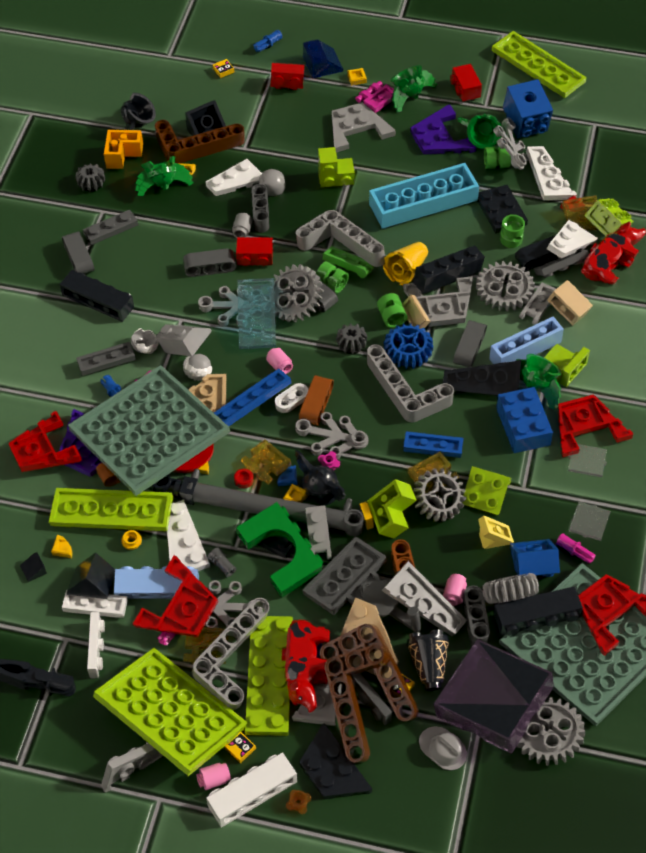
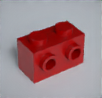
M272 63L270 87L277 89L291 88L293 90L303 89L304 65Z
M467 64L453 67L450 81L452 85L454 84L456 94L460 96L462 102L481 98L482 84L472 65Z
M237 237V265H272L273 238Z

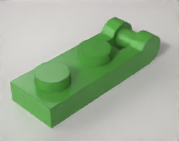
M333 246L323 253V260L343 267L348 271H353L360 278H365L374 269V266L361 257Z

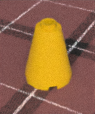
M416 242L389 253L384 258L385 264L383 265L388 278L393 282H399V285L410 283L414 279L416 267L422 265L426 259L428 249L422 242Z

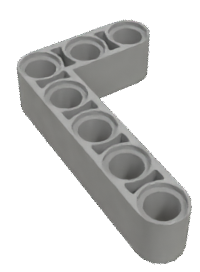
M328 210L296 230L297 244L300 250H309L332 236L370 265L379 267L385 264L383 244L335 210Z
M375 344L368 347L367 365L407 422H417L452 405L453 386L443 383L415 395L385 350L380 345Z
M264 598L253 600L193 664L192 675L194 679L231 710H236L242 705L244 693L219 667L266 619L270 606ZM262 607L264 612L257 613L254 608ZM247 621L250 627L243 628L240 622ZM233 636L235 637L236 642L229 643L227 642L226 637ZM219 651L222 657L215 658L211 655V652ZM198 666H205L208 671L200 673L196 668ZM214 680H220L222 681L223 686L217 688L212 684V682ZM235 694L239 697V701L231 702L228 696Z

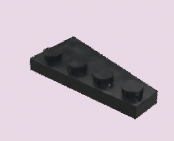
M522 360L444 371L443 383L453 386L454 391L498 396V394L517 391L519 389Z

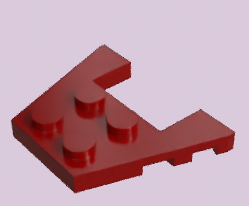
M594 394L558 404L562 457L579 453L580 448L574 436L603 428H609L616 443L633 438V432L630 429L627 430L622 425L623 422L619 418H615L610 413V410Z
M57 411L50 414L51 417L46 421L43 419L37 423L38 426L33 430H26L8 443L21 472L82 461L75 445L55 452L46 433L63 426Z
M174 555L164 571L166 574L182 581L181 585L162 617L142 608L134 620L133 626L198 637L218 604V599Z
M607 574L578 595L583 607L582 615L604 656L619 644V641L605 627L633 606L646 616V595L636 593L630 589V586Z

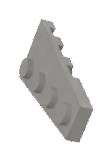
M409 561L404 564L381 590L407 608L418 607L421 617L450 636L455 635L467 621Z

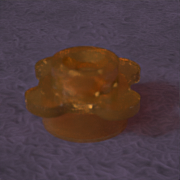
M292 790L289 802L286 803V808L289 811L296 810L300 814H305L307 812V804L311 801L310 794L300 790Z

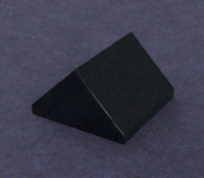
M215 100L185 112L187 131L192 136L226 126Z
M95 552L76 567L67 589V595L108 599L115 579V569Z

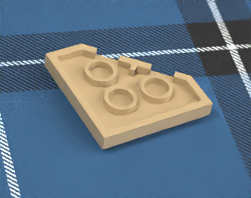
M207 374L198 385H193L189 389L213 413L226 405V374Z
M355 598L341 635L362 624L377 626L398 665V658L396 653H394L377 607L359 598ZM367 628L364 632L366 639H370L373 636L371 628ZM351 637L346 641L348 649L354 646V640ZM377 650L374 653V656L377 659H379L382 656L380 650ZM360 656L355 657L353 660V665L358 667L361 663ZM386 666L383 670L386 678L392 675V669L389 666ZM373 669L367 670V672L376 675Z

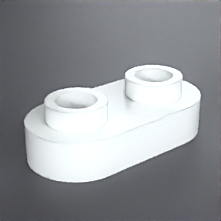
M297 383L275 398L276 409L281 413L292 411L304 402L308 387Z

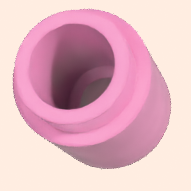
M273 348L268 352L266 360L275 370L279 368L285 374L292 370V360L281 348Z
M452 574L447 579L443 597L452 606L463 602L464 592L467 587L466 578L460 574Z
M220 762L199 769V774L196 775L200 788L204 787L205 790L224 785L226 781L231 780L227 764H220Z

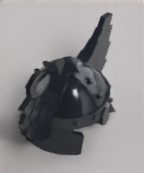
M132 93L131 100L124 102L120 110L122 119L126 123L124 130L142 128L156 117L154 105L146 96L140 93Z
M295 450L296 461L304 473L300 487L306 490V495L308 497L311 495L319 497L318 502L320 506L329 505L335 500H343L345 498V490L340 486L333 469L323 465L313 466L300 451Z

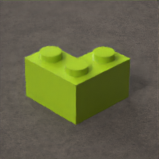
M335 147L318 148L320 187L354 185L355 172L352 158L337 159Z
M395 479L367 500L379 534L396 538L408 529L402 511L417 501L410 484Z

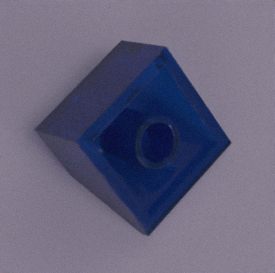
M318 39L303 43V58L312 78L343 72V67L334 48Z

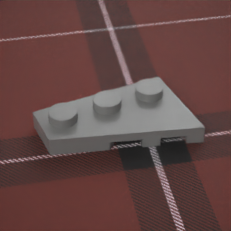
M147 742L139 748L134 747L122 756L111 758L107 762L101 784L102 789L105 793L112 789L111 784L119 779L124 782L130 778L129 775L136 768L144 769L163 755Z

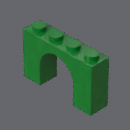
M276 502L236 527L237 535L248 550L272 536L284 537L293 544L296 550L293 560L270 575L271 584L280 597L283 598L317 576L322 571L323 561L318 554L314 555L308 539L302 538L298 525L290 521L286 508L284 506L280 507Z

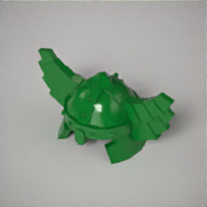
M421 65L409 67L391 78L390 81L396 86L392 93V102H394L396 112L402 111V107L408 97L417 99L424 86L432 88L437 86L436 79L428 70H422Z
M491 114L476 115L471 120L458 118L461 124L468 126V138L478 148L493 147L497 144V140L502 137L496 136L493 131L498 125L501 126V123Z
M172 156L170 160L154 165L151 161L142 164L143 171L137 176L135 191L138 192L137 196H143L146 190L153 185L167 190L172 181H180L188 186L194 184V182L192 181L193 177L189 173L190 171L184 168L185 166L175 163V156Z
M535 354L526 355V359H516L522 360L520 377L523 378L527 388L535 387L536 391H541L547 399L549 408L555 410V406L559 404V398H561V388L556 380L562 374L561 370L551 361Z

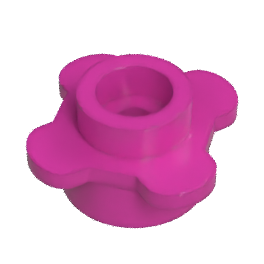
M333 451L318 457V461L323 466L333 470L340 466V461L336 459V453Z

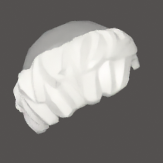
M139 328L131 337V345L139 353L151 354L159 345L156 334L151 330L144 331L142 328Z
M194 354L192 357L188 356L184 361L183 371L188 375V378L194 379V381H202L203 377L212 372L211 362L203 354Z

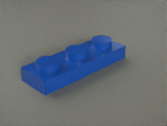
M406 431L403 451L461 458L463 438Z

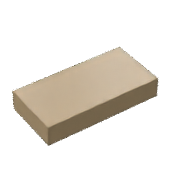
M410 295L403 302L402 306L407 314L409 324L411 323L414 327L419 325V329L431 322L415 295Z

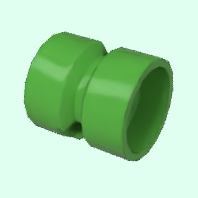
M485 147V169H496L497 166L499 168H510L511 156L505 148Z
M508 215L503 218L500 242L505 247L516 248L522 244L525 221L522 217Z
M328 261L323 262L316 272L320 277L319 280L335 293L343 290L349 278L347 272L340 268L336 269V266Z
M386 294L378 300L377 307L387 327L395 328L396 325L401 326L406 322L407 314L397 294Z

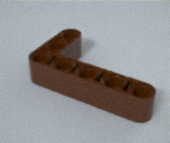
M159 120L155 123L156 138L167 161L170 160V157L175 156V163L177 164L243 145L245 142L244 127L241 124L228 125L178 140L167 120Z
M362 624L321 647L320 657L325 660L329 659L328 650L331 647L335 649V656L371 645L385 648L389 653L388 662L373 670L398 719L410 721L417 717L418 707L377 626ZM367 628H371L373 631V636L370 639H366L364 635ZM351 637L354 640V646L348 649L346 641ZM373 655L374 661H378L379 659ZM386 666L392 669V675L389 678H386L383 674ZM396 685L402 690V694L398 698L393 695V688ZM405 705L411 708L412 712L409 717L403 715L402 709Z
M371 645L331 657L325 663V672L347 758L355 763L366 762L370 756V749L351 675L381 667L388 662V651L378 645ZM380 650L381 658L378 661H374L373 655L375 651ZM360 656V665L358 667H354V658ZM339 662L341 668L339 672L334 673L333 665ZM344 683L346 690L343 694H339L338 687ZM349 704L351 706V713L346 716L343 709L345 705ZM354 725L357 732L355 736L351 737L349 735V728ZM360 747L362 755L357 759L354 756V750Z

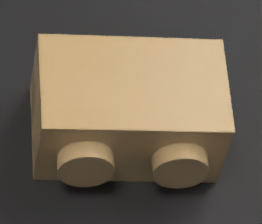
M568 280L554 290L547 300L572 326L583 318L593 306Z

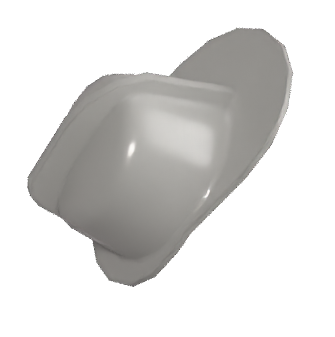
M437 726L427 728L420 735V749L438 766L450 771L463 766L466 761L467 751L458 736Z

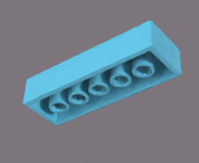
M462 163L369 190V205L381 228H386L478 201L479 185L466 163Z

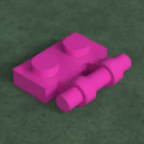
M378 81L371 84L367 90L361 91L356 97V101L358 103L364 101V104L376 113L392 102L394 89L387 84L383 86V83Z

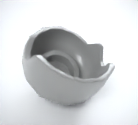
M268 169L260 175L259 184L267 187L268 196H278L285 189V178L280 171Z

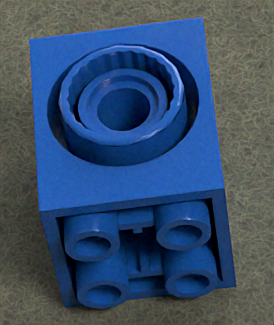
M539 79L507 87L503 109L506 116L511 118L516 125V128L513 130L516 138L528 137L548 131L553 108Z

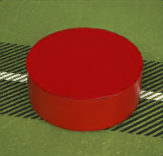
M239 469L234 474L235 485L242 489L249 488L254 482L253 473L249 469Z

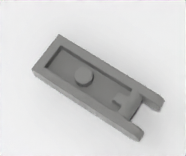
M542 282L520 313L519 318L523 319L528 315L534 318L532 324L536 325L549 307L550 303L547 300L556 288Z
M325 506L305 508L308 538L312 546V552L314 555L326 552L327 560H332Z

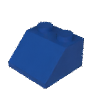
M550 539L510 543L517 575L532 573L542 575L543 577H551L554 573H560L558 548Z

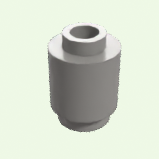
M239 213L236 215L232 227L235 238L249 235L253 222L249 214Z

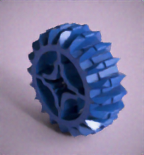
M403 323L402 327L396 325L395 329H390L389 333L385 336L383 345L385 352L394 364L397 363L398 367L403 365L406 369L408 366L414 369L415 365L421 367L422 363H427L428 359L432 356L434 347L430 333L426 332L425 328L419 329V325L412 326L411 323L409 326Z

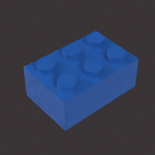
M535 387L498 394L496 408L513 453L551 445L553 431Z

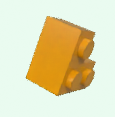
M141 130L107 131L104 150L106 169H123L125 157H142L143 139Z

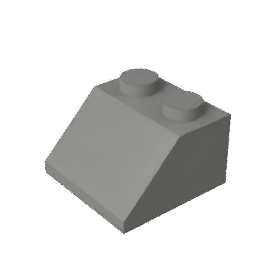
M165 324L157 334L156 339L165 353L192 357L212 331L210 328Z

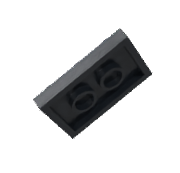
M508 184L478 193L477 202L495 234L501 232L502 220L508 215H518L525 221V226L528 225V219Z

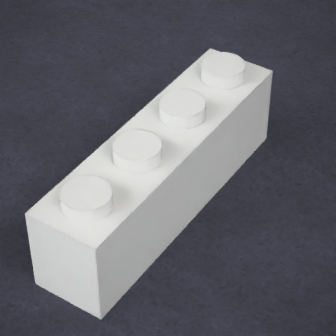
M283 753L278 756L273 755L261 766H254L249 769L246 775L232 779L224 788L213 790L206 798L207 805L222 828L297 783V773Z

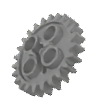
M502 261V265L495 262L494 267L489 264L488 269L483 268V272H479V277H477V295L481 296V301L486 300L485 305L491 303L492 309L498 306L499 311H501L502 307L508 311L509 307H511L515 311L516 306L522 308L523 304H527L534 294L535 282H533V276H529V271L524 272L525 267L519 269V264L512 266V262H509L508 265L504 261ZM506 275H509L505 296L501 297Z
M293 264L291 269L286 266L285 272L280 269L279 276L274 274L276 280L270 281L272 287H267V289L271 293L266 295L270 299L267 301V304L270 305L269 309L274 312L273 314L281 320L285 319L289 323L291 319L296 323L298 318L304 321V315L310 317V311L316 312L314 306H320L317 300L323 299L319 293L324 292L320 288L323 283L319 281L320 277L315 271L311 270L308 266L304 267L299 264L297 267Z
M550 697L547 703L541 698V704L533 700V707L528 706L526 712L514 728V739L517 740V747L522 748L523 755L529 753V760L537 757L538 764L542 759L545 760L546 765H549L550 760H553L555 765H558V759L560 758L563 762H566V755L573 758V750L579 752V745L584 743L585 730L584 722L581 721V714L576 715V708L569 710L568 702L561 705V699L553 703L552 697ZM544 716H549L550 718H549V719H543L542 717H544ZM561 727H568L569 729H567V730H562V729H560V728H561ZM532 732L538 733L537 735H530ZM550 743H555V744H557V745H556V746H549L548 744H550Z

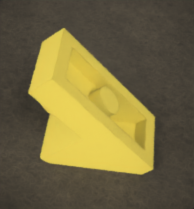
M486 516L478 519L480 525L479 536L484 549L514 543L508 525Z

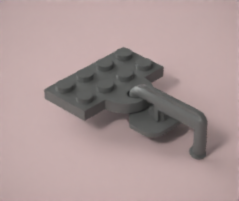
M357 537L302 590L303 595L332 615H335L347 602L353 604L355 598H359L375 605L380 617L390 615L414 632L421 630L418 607H411L405 613L396 607L400 602L381 591L391 579L380 580L376 572L387 562V557Z

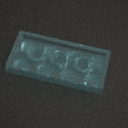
M274 278L238 280L239 349L276 348Z

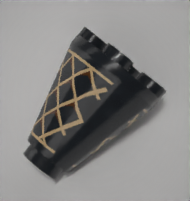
M432 630L430 634L422 635L420 632L411 633L407 640L408 650L426 691L440 690L444 682L449 638L446 634H443L442 630Z

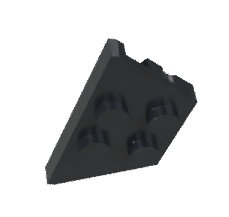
M325 723L322 724L299 762L303 771L324 800L333 799L337 796L349 797L356 793L365 792V794H370L372 792L371 786L355 764L347 758L344 749Z

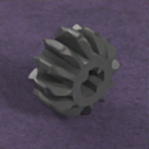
M91 163L88 166L84 164L83 168H78V172H76L78 187H81L83 191L88 189L89 192L93 189L97 191L98 187L102 188L103 183H105V175L102 168H99L98 164L93 166Z
M350 322L349 326L343 324L342 329H338L336 342L339 350L344 349L345 353L351 351L353 354L355 351L360 352L361 348H365L367 335L364 327L359 328L358 324L352 326Z

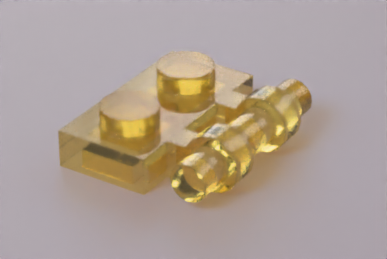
M266 439L251 449L252 458L249 459L247 456H244L241 460L246 469L253 471L260 481H264L267 484L271 483L273 479L269 476L271 472L278 476L291 466V460ZM261 462L264 467L260 468L257 464Z
M438 452L409 468L408 474L416 482L419 481L418 477L420 475L424 476L426 471L431 472L435 468L438 472L444 468L446 474L451 469V464L441 452ZM457 472L451 473L452 478L455 475L458 476ZM432 482L426 484L428 487L425 488V494L432 491Z
M203 627L198 637L186 636L185 649L193 650L192 654L184 653L183 662L194 664L195 660L201 655L199 654L200 650H206L225 629ZM219 651L211 652V655L215 658L222 657L218 655Z

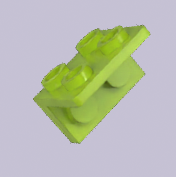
M612 198L597 200L584 215L605 236L617 231L624 223L630 221L632 224L634 222L631 219V215L625 210L622 211L618 207L619 203Z
M556 344L544 358L554 363L561 370L562 374L556 380L567 387L587 365L590 350L583 347L579 352L572 353Z
M472 466L463 495L466 499L462 503L469 507L499 515L507 487L510 486L512 478Z

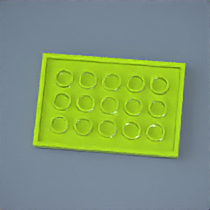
M155 648L148 651L95 690L93 695L97 701L187 776H190L240 732L244 731L245 726L248 724V722Z

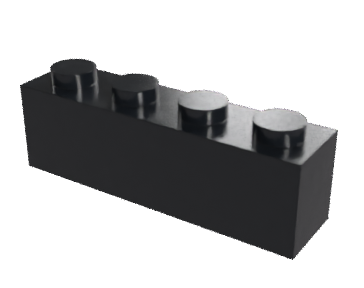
M475 245L416 267L413 283L422 294L455 282L456 278L469 277L481 272L485 256Z
M71 270L60 283L62 296L123 322L134 308L133 297L129 293L115 289L111 285L108 286L81 272Z
M574 586L495 604L493 616L500 636H511L524 630L533 631L538 627L546 625L554 626L559 622H573L581 617L583 607Z

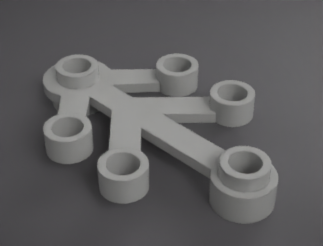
M507 117L502 121L501 126L498 125L493 131L496 136H502L497 140V144L501 149L505 148L509 153L512 166L515 169L522 170L529 159L524 152L518 153V151L521 152L525 149V145L520 140L515 143L512 130L516 128V125L511 118Z
M245 286L237 288L238 296L232 293L229 287H220V297L228 298L230 301H213L209 296H202L198 300L199 309L202 312H209L211 309H230L218 316V324L220 326H227L229 319L243 308L249 309L243 314L236 316V323L239 326H245L247 319L256 312H264L269 308L268 300L265 296H255ZM240 298H247L249 301H243Z
M329 412L321 414V422L327 425L330 430L312 427L307 419H300L295 425L296 432L300 436L312 434L327 438L311 445V453L315 456L321 455L323 449L339 441H345L346 443L330 449V451L338 452L336 459H339L341 453L351 448L363 449L368 445L369 441L365 432L355 429L348 416L340 417L339 426L347 429L349 434L342 433Z
M217 580L211 581L208 590L214 595L221 592L220 582ZM238 581L231 582L229 589L217 598L218 604L213 610V613L226 625V628L236 618L230 617L225 611L243 612L253 601L251 600L249 603H226L234 595L241 593L242 587ZM234 586L239 587L237 590L232 589ZM262 607L254 609L257 613H263ZM209 617L205 624L206 629L215 631L218 628V621L215 617ZM210 622H214V623H215V625H213V626H209L208 624H209Z

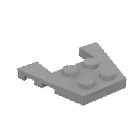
M363 102L332 111L333 141L336 152L349 149V143L345 136L374 128L381 140L393 137L396 134L393 127Z
M473 277L456 278L458 292L422 296V292L414 283L403 284V290L408 297L410 295L416 296L431 321L428 324L429 327L465 323Z

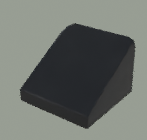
M38 552L32 554L20 565L28 582L47 574Z

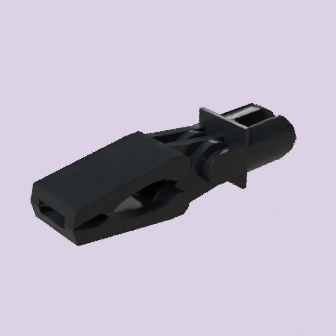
M0 659V681L24 690L28 688L47 690L49 696L55 693L70 697L76 692L73 676L57 673L55 668L52 669V672H48L31 666L29 662Z

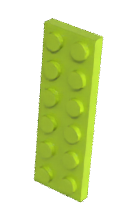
M512 31L492 46L494 53L534 79H539L540 83L563 98H566L586 82L587 77L515 31Z
M56 488L49 524L50 526L168 531L173 494L169 492L143 491L135 496L131 491Z
M267 616L250 635L245 720L248 724L245 726V735H289L290 698L285 678V661L282 660V648H286L288 628L293 621L291 616Z

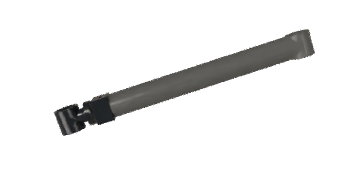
M194 469L191 477L184 476V479H175L166 475L152 485L153 492L172 493L174 498H180V501L184 500L185 504L194 505L195 502L254 514L260 513L277 502L280 507L284 506L286 508L290 521L307 524L305 508L316 507V505L198 483L199 469ZM350 498L346 499L343 511L326 508L328 528L345 531L349 536H358L362 533L364 516L359 510L351 509L352 499Z

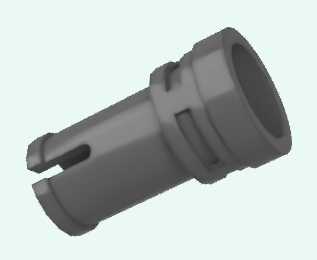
M219 547L213 549L208 554V560L217 565L226 577H230L235 573L236 567L230 563Z

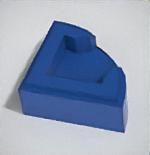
M296 465L288 467L278 477V486L297 485Z

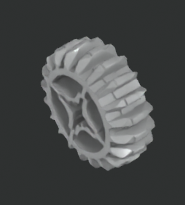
M435 468L431 472L426 471L424 476L420 475L418 477L419 481L414 483L416 488L413 489V493L418 501L415 508H422L420 511L421 515L426 512L427 519L433 516L434 522H437L440 517L441 521L444 522L447 518L452 519L454 515L460 513L459 509L463 508L464 504L462 502L465 501L466 497L461 495L465 493V489H460L463 482H456L458 476L455 475L452 478L451 471L445 474L444 468L440 469L439 472ZM432 482V491L425 494L426 484ZM437 492H439V494L442 495L441 498H439V496H436ZM453 496L451 507L446 509V499Z
M528 573L489 581L483 585V596L489 604L533 596L539 591L538 580L535 574Z

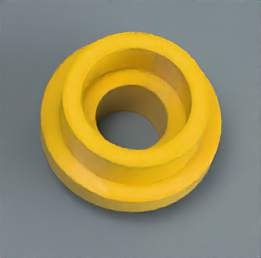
M129 530L124 533L121 541L126 549L133 550L141 545L142 538L135 530Z

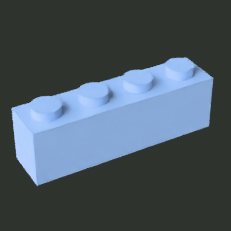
M551 317L491 345L489 359L493 364L526 359L528 354L536 355L561 343L564 329L554 317Z
M124 566L121 569H115L114 594L127 596V599H172L182 581L166 574L164 570L167 566L162 567V569H154L149 566L133 569L132 567ZM186 566L199 580L198 569Z

